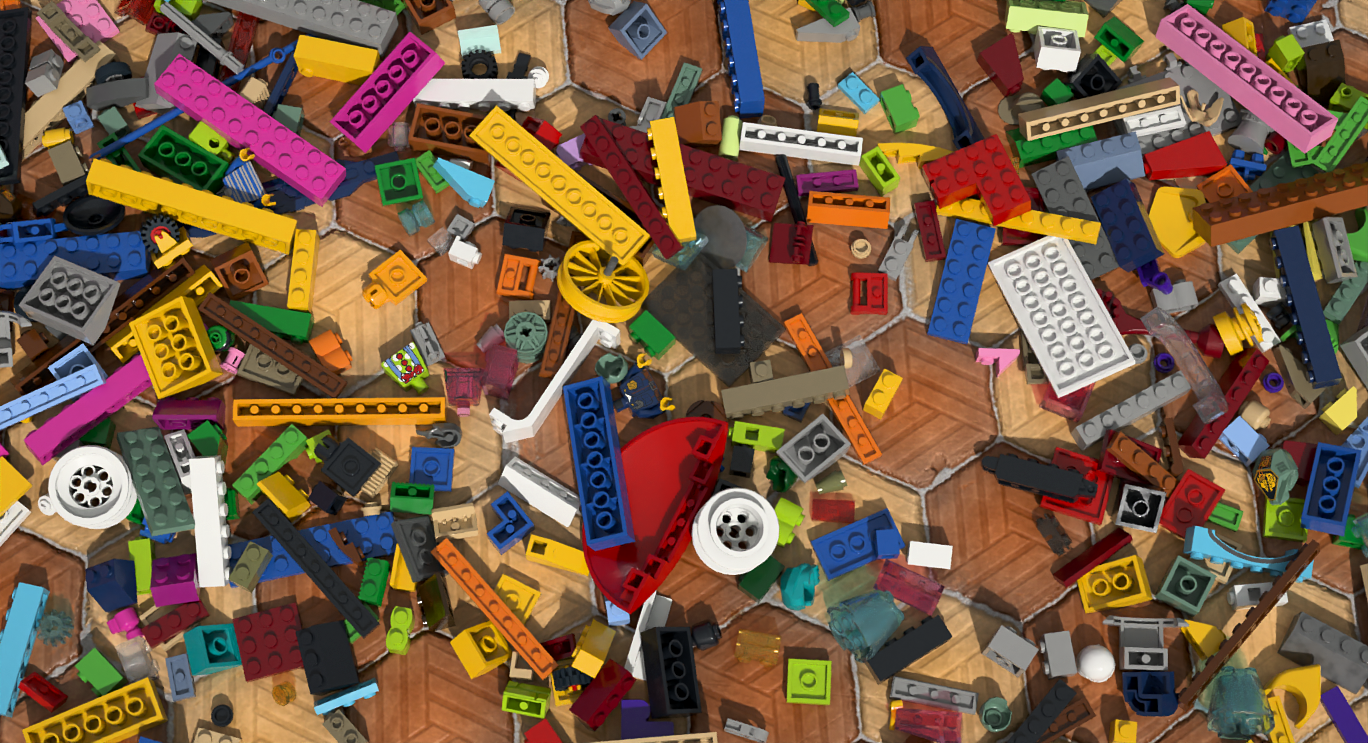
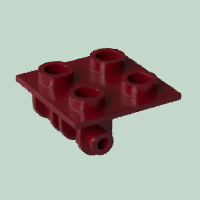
M798 221L797 224L774 223L769 263L809 265L814 225H805L803 221Z

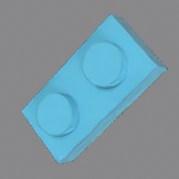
M853 72L838 84V88L864 114L879 103L880 99Z

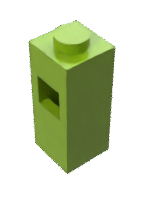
M735 421L734 427L729 429L728 439L732 440L731 446L733 447L734 445L746 444L758 451L776 453L782 447L785 429Z
M139 536L135 537L133 541H128L129 558L135 564L137 595L151 594L153 559H156L155 543L150 538Z

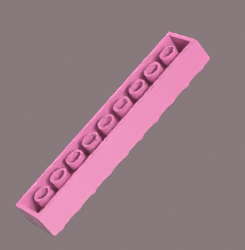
M1187 4L1161 19L1156 33V38L1304 154L1331 137L1338 121L1337 117Z

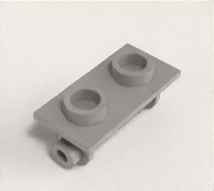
M422 322L416 323V328L410 330L426 366L445 359L446 357L429 322L426 324Z

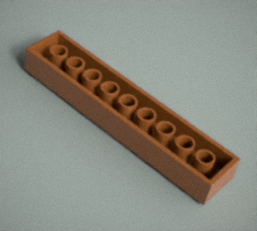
M1368 162L1353 164L1342 169H1334L1323 174H1315L1308 178H1299L1289 183H1280L1270 188H1261L1251 193H1242L1232 198H1223L1213 203L1201 204L1193 208V229L1213 247L1368 206Z

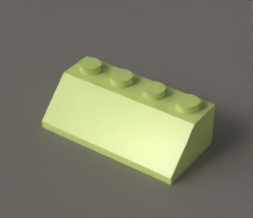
M1006 0L1005 27L1011 32H1020L1022 30L1035 35L1038 26L1076 30L1079 38L1085 37L1089 14L1085 2L1068 0L1066 2L1052 0Z

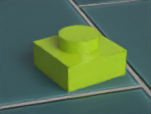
M1101 45L1093 53L1099 54L1108 66L1117 59V56L1104 45Z

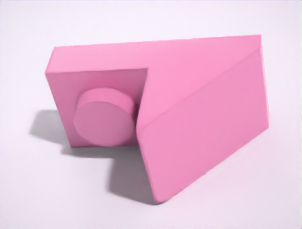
M978 348L975 359L976 362H981L983 365L996 363V378H998L1018 358L1020 349Z

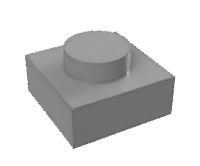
M457 214L447 228V233L455 238L460 236L462 242L465 243L474 229L475 223Z

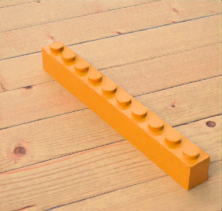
M445 397L237 399L233 401V421L237 427L290 426L291 424L294 426L430 425L447 423V402Z

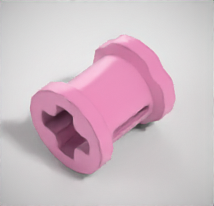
M229 347V353L224 362L220 363V366L228 372L237 374V367L245 354L238 349Z

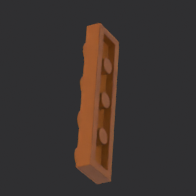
M1121 431L1115 432L1106 449L1144 482L1162 487L1167 492L1165 499H1169L1179 481Z

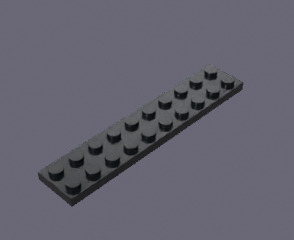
M29 7L0 11V145L9 162L8 166L0 169V185L17 184L21 180L27 90L25 81L28 74L32 14Z

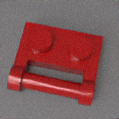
M851 273L852 306L850 307V314L887 315L888 273ZM861 281H867L866 306L860 305Z

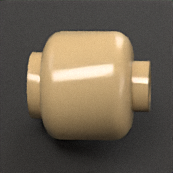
M1256 400L1246 401L1238 412V415L1255 431L1261 428L1265 429L1271 421L1269 409Z

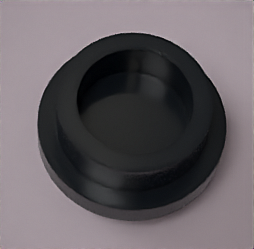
M219 705L211 713L212 722L219 727L228 726L234 716L232 709L227 705Z

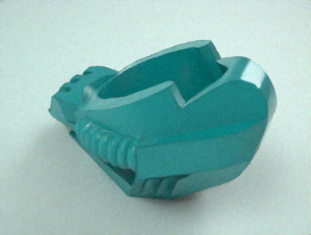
M802 563L797 567L787 568L783 573L780 585L781 597L788 609L799 611L805 609V606L813 605L815 586L820 582L818 565Z

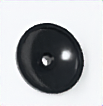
M86 195L76 199L66 207L63 213V222L65 227L75 234L82 236L101 235L111 231L120 224L125 217L126 209L125 205L96 196Z

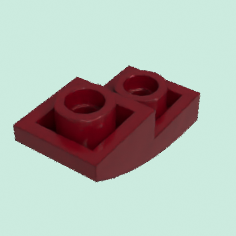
M156 12L152 13L145 28L146 32L156 36L158 34L176 32L187 35L171 19Z

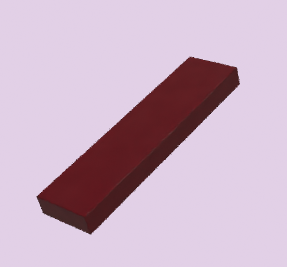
M1118 527L1053 573L1054 579L1064 587L1070 586L1133 540L1131 534Z

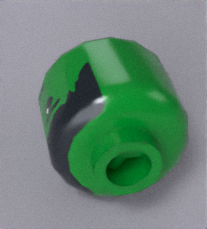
M214 325L206 331L214 351H227L229 347L234 345L235 334L224 326Z

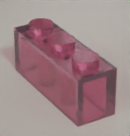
M888 559L885 560L873 586L874 589L931 616L945 587Z

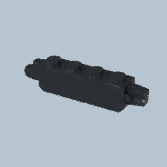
M1011 453L1006 455L1000 454L999 458L984 456L981 460L983 470L994 474L999 485L1070 503L1078 501L1079 497L1095 499L1098 484L1084 479L1083 474H1080L1075 469H1068L1067 471L1059 469L1060 467L1055 464L1043 465L1039 464L1035 459H1019L1017 455Z

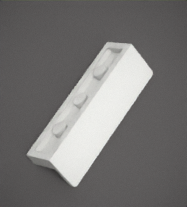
M514 457L505 466L498 485L564 526H570L575 514L581 509L580 496L517 457Z
M657 591L644 602L624 667L634 678L645 681L647 680L640 632L654 627H665L672 604V599L656 595Z

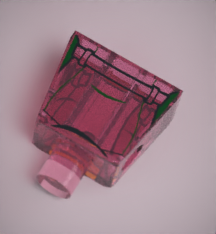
M444 368L443 372L449 405L457 406V416H470V406H478L480 404L485 378L484 369Z

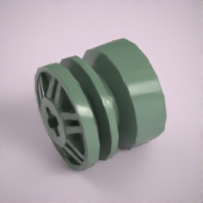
M521 312L512 316L504 329L507 351L518 362L526 364L537 362L543 358L548 338L546 323L540 316L532 312ZM527 332L529 336L526 337L525 335H523V333Z

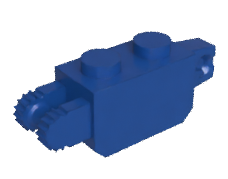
M53 218L6 222V224L0 225V231L7 229L8 237H0V243L56 239L55 237H58L57 232L68 231L64 223H56V220Z

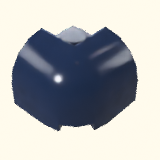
M1174 671L1122 672L1124 700L1128 702L1131 709L1136 712V715L1163 717L1170 716L1177 710L1179 693H1175Z

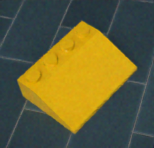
M180 296L129 323L158 399L204 384L223 374L194 299Z

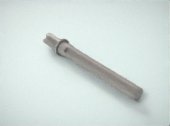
M169 2L161 4L160 11L219 59L221 65H226L237 75L244 70V65L233 56L231 51H226Z

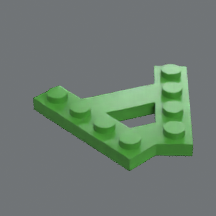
M1360 96L1349 113L1327 110L1337 117L1338 121L1334 128L1335 133L1325 147L1315 146L1304 154L1287 140L1292 169L1313 164L1326 173L1333 171L1368 123V100Z

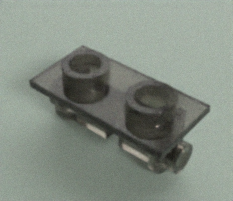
M1045 513V520L1041 517L1035 521L1037 524L1036 528L1044 538L1050 534L1053 538L1048 540L1047 543L1054 554L1060 557L1066 553L1065 548L1068 550L1073 549L1070 545L1072 540L1066 532L1062 533L1058 528L1060 523L1054 515L1050 516L1049 513Z

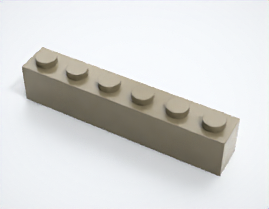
M842 365L721 390L727 419L740 420L750 414L752 416H760L765 411L780 412L787 406L800 408L809 402L820 404L825 402V399H843L846 395L850 394L845 367Z

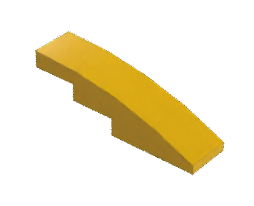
M914 143L877 144L886 158L896 157L897 164L917 162L918 169H922L924 164L953 152L940 147Z

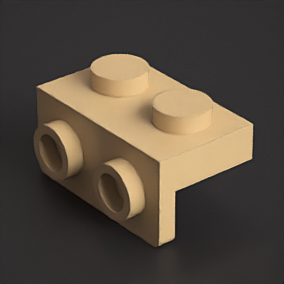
M473 503L431 510L436 542H442L446 538L454 540L478 536Z

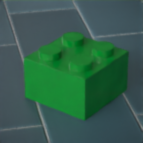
M415 158L374 165L382 207L423 199Z

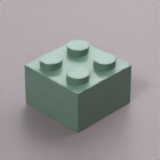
M1178 555L1172 560L1154 597L1194 617L1199 613L1217 576Z

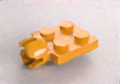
M399 250L369 273V278L372 282L362 290V295L367 303H372L370 306L374 309L380 308L386 302H392L396 306L427 282V278Z

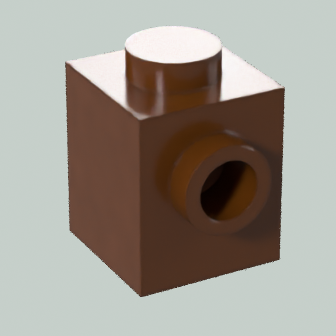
M35 328L23 332L20 338L17 339V342L32 362L50 349L47 345L50 341L43 332L38 333Z

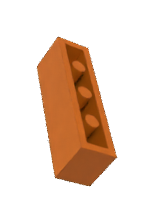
M809 191L807 222L888 228L890 214L889 197Z

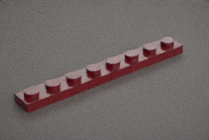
M594 115L581 125L580 128L664 258L668 260L684 248L600 117Z

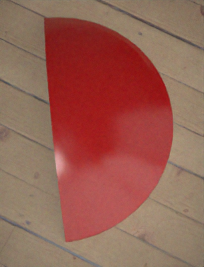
M708 417L678 418L645 430L620 449L635 542L594 551L587 545L583 522L582 546L585 561L593 581L605 597L623 611L632 614L664 582L692 540V525L695 516L711 498L725 451L728 422Z

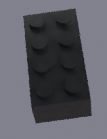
M654 627L640 632L652 719L683 718L702 713L690 627Z

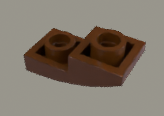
M336 527L329 530L330 536L341 552L356 565L364 566L362 559L365 556L361 547H355L353 542L345 545L348 543L344 532L339 533Z

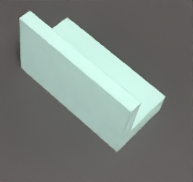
M497 25L458 30L462 59H464L465 55L469 57V52L471 51L475 54V50H479V53L485 50L486 54L488 52L491 54L501 53Z

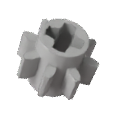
M549 255V258L546 260L541 259L543 266H539L538 269L539 272H544L542 274L543 279L549 278L553 282L554 278L557 277L560 257L555 259Z

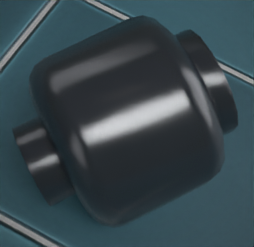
M707 619L692 625V645L697 646L701 651L717 646L720 638H722L718 623Z

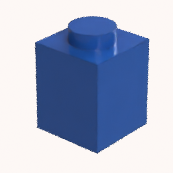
M891 526L879 527V530H876L874 533L876 560L897 559L900 554L897 529H892Z

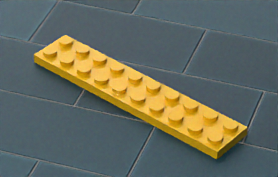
M497 105L469 135L472 140L610 257H617L618 263L622 267L631 260L650 238V235Z

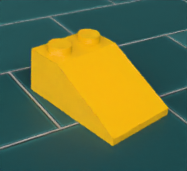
M1137 555L1098 565L1077 580L1086 614L1130 606L1153 599L1143 560Z

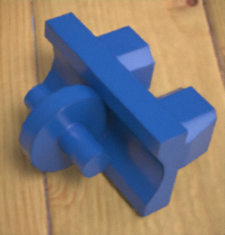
M1237 149L1233 151L1231 158L1227 162V166L1231 164L1245 182H1247V179L1254 180L1255 175L1261 176L1267 167L1264 164V155L1255 153L1251 155L1250 161L1244 160L1245 152Z

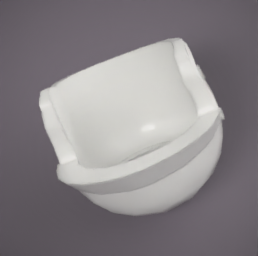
M1099 644L1083 648L1076 657L1077 672L1090 681L1096 683L1104 682L1112 676L1115 670V660L1112 653Z

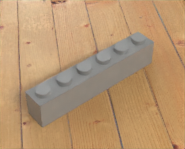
M1182 370L1075 427L1071 435L1080 450L1084 451L1104 440L1106 430L1112 429L1118 432L1186 395L1192 386Z

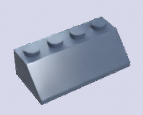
M1136 131L1056 151V162L1069 156L1085 191L1116 184L1126 178L1133 180L1145 177L1142 152Z

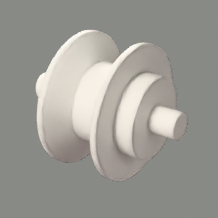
M536 66L529 72L528 79H534L536 88H542L549 80V73L544 67Z
M49 492L39 498L38 506L43 514L50 516L57 512L51 503Z

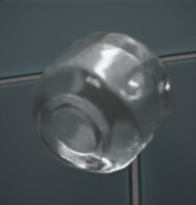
M393 122L392 126L388 127L387 145L393 147L394 151L406 152V148H410L408 138L411 127L408 126V123Z

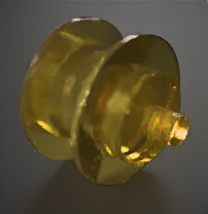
M284 681L273 688L272 696L277 704L285 706L295 700L296 690L290 682Z

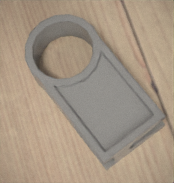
M729 718L724 728L725 732L759 743H766L769 732Z

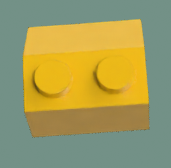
M277 472L259 481L257 486L293 523L311 506L307 501L309 496L302 489L298 491L293 486L295 482L287 474L283 476L280 472Z
M491 621L464 629L450 642L471 679L486 674L512 658V650L503 635Z

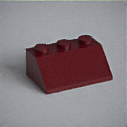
M610 658L569 711L588 730L595 732L604 723L611 711L618 706L623 696L632 688L636 679L627 669Z

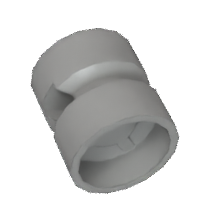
M509 0L478 1L479 5L488 13L496 25L506 22L515 12V7Z

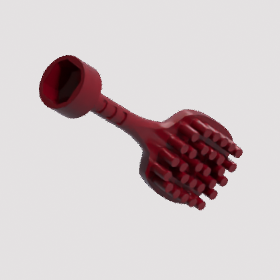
M1099 288L1096 289L1121 335H1150L1196 344V347L1203 356L1221 358L1224 342L1215 324L1209 323L1197 332L1147 322L1127 314L1122 308L1119 299L1114 297L1110 291L1104 292Z

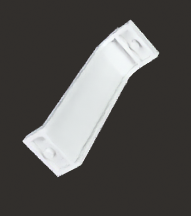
M592 320L528 417L523 420H514L493 408L489 414L493 430L503 435L505 443L534 437L563 394V386L569 385L597 341L600 340V343L607 348L613 347L617 349L621 343L620 330L607 322Z

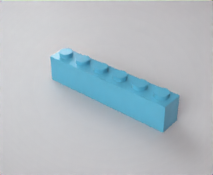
M19 582L18 587L14 589L12 594L13 604L6 613L7 623L5 629L0 633V715L11 718L13 716L20 692L18 686L20 681L24 679L50 593L44 587Z

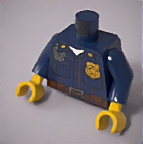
M647 353L638 355L637 362L630 367L628 373L620 382L619 392L622 397L613 401V406L617 413L628 408L632 417L654 419L665 413L666 410L672 411L675 409L674 405L668 406V402L672 398H663L648 369H644L643 366H648L652 363L651 359H648L646 362L643 361Z

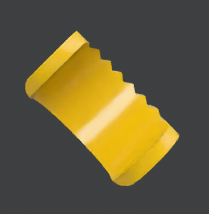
M1319 664L1286 669L1274 675L1260 690L1258 696L1262 699L1272 689H1283L1291 693L1299 704V716L1294 727L1300 729L1318 708L1321 698V667Z

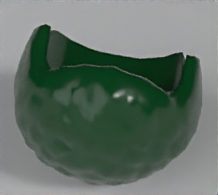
M775 456L769 462L770 469L766 474V478L773 482V490L784 493L794 485L798 476L780 456Z

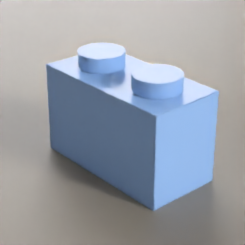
M1240 416L1218 438L1246 467L1262 451L1270 446L1266 438L1262 434L1257 433Z

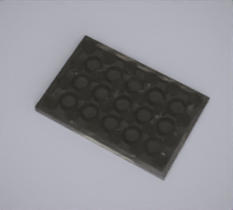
M695 249L646 297L641 308L644 311L647 310L676 337V340L730 388L749 369V363L755 362L785 332L786 328L746 292L738 288V295L743 297V307H739V315H743L744 327H740V334H744V347H741L740 354H715L712 270L719 268L699 250Z

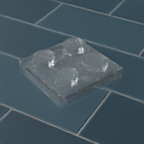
M861 335L825 352L832 367L841 366L840 349L849 348L851 350L852 367L845 369L849 387L880 372L879 366Z

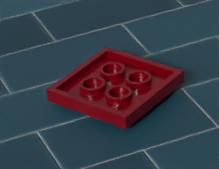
M296 602L232 619L247 683L304 668L296 637V631L303 629Z

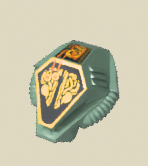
M1271 448L1262 451L1252 471L1256 485L1264 493L1271 505H1281L1289 499V491L1292 490L1298 479L1296 463L1290 453L1282 448Z

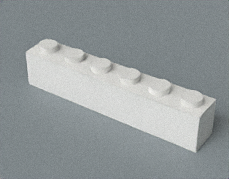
M431 79L413 99L415 107L417 103L446 109H459L461 111H469L470 109L489 111L494 109L496 105L503 111H509L510 109L529 111L530 109H535L536 84L534 79Z
M743 122L739 150L773 155L785 154L788 157L859 166L863 138Z
M221 455L197 456L189 459L199 587L226 586L230 583L228 578L233 569L229 563L232 552L231 547L228 546L227 537L230 535V528L226 524L228 506L224 501L226 483L223 482L222 476L225 465L224 461L221 460Z

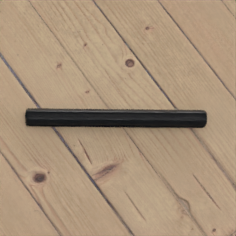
M785 154L776 157V163L780 176L785 177L783 186L794 222L797 224L798 221H803L807 225ZM813 241L811 243L809 267L818 264Z

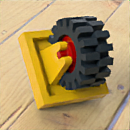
M154 213L151 214L152 218L147 217L145 218L146 222H142L140 233L143 244L150 250L153 263L159 269L162 266L170 265L178 255L186 254L193 244L184 226L178 229L177 223L169 215L163 216L162 213H159V216H156Z
M574 659L557 661L559 667L551 673L556 707L574 704L594 679L572 667Z

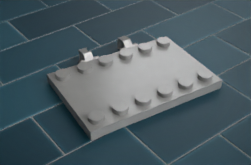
M1173 52L1163 57V61L1167 64L1164 72L1146 78V75L1141 76V72L1136 68L1137 65L1132 66L1127 71L1130 78L1128 79V85L1116 89L1119 90L1170 77L1179 85L1180 95H1182L1188 108L1190 106L1187 92L1190 90L1197 91L1199 94V104L1202 106V103H1206L1205 109L1210 108L1217 99L1224 98L1220 115L1217 121L1210 127H1206L1198 122H1192L1186 114L1181 100L1178 105L1162 108L1167 109L1181 106L1186 125L1181 128L1137 137L1142 158L1144 154L1210 131L1212 137L1237 128L1241 123L1242 118L1231 96L1189 63L1182 65L1181 61L1177 62ZM1123 118L1112 120L1119 135L1125 134L1121 122Z

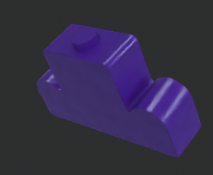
M621 700V740L673 736L674 723L671 721L647 722L650 718L651 710L646 701Z

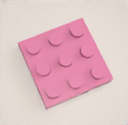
M63 0L56 4L65 13L66 17L94 43L98 40L104 43L120 33L97 0ZM39 16L36 17L40 26L69 65L75 62L79 57L53 33Z

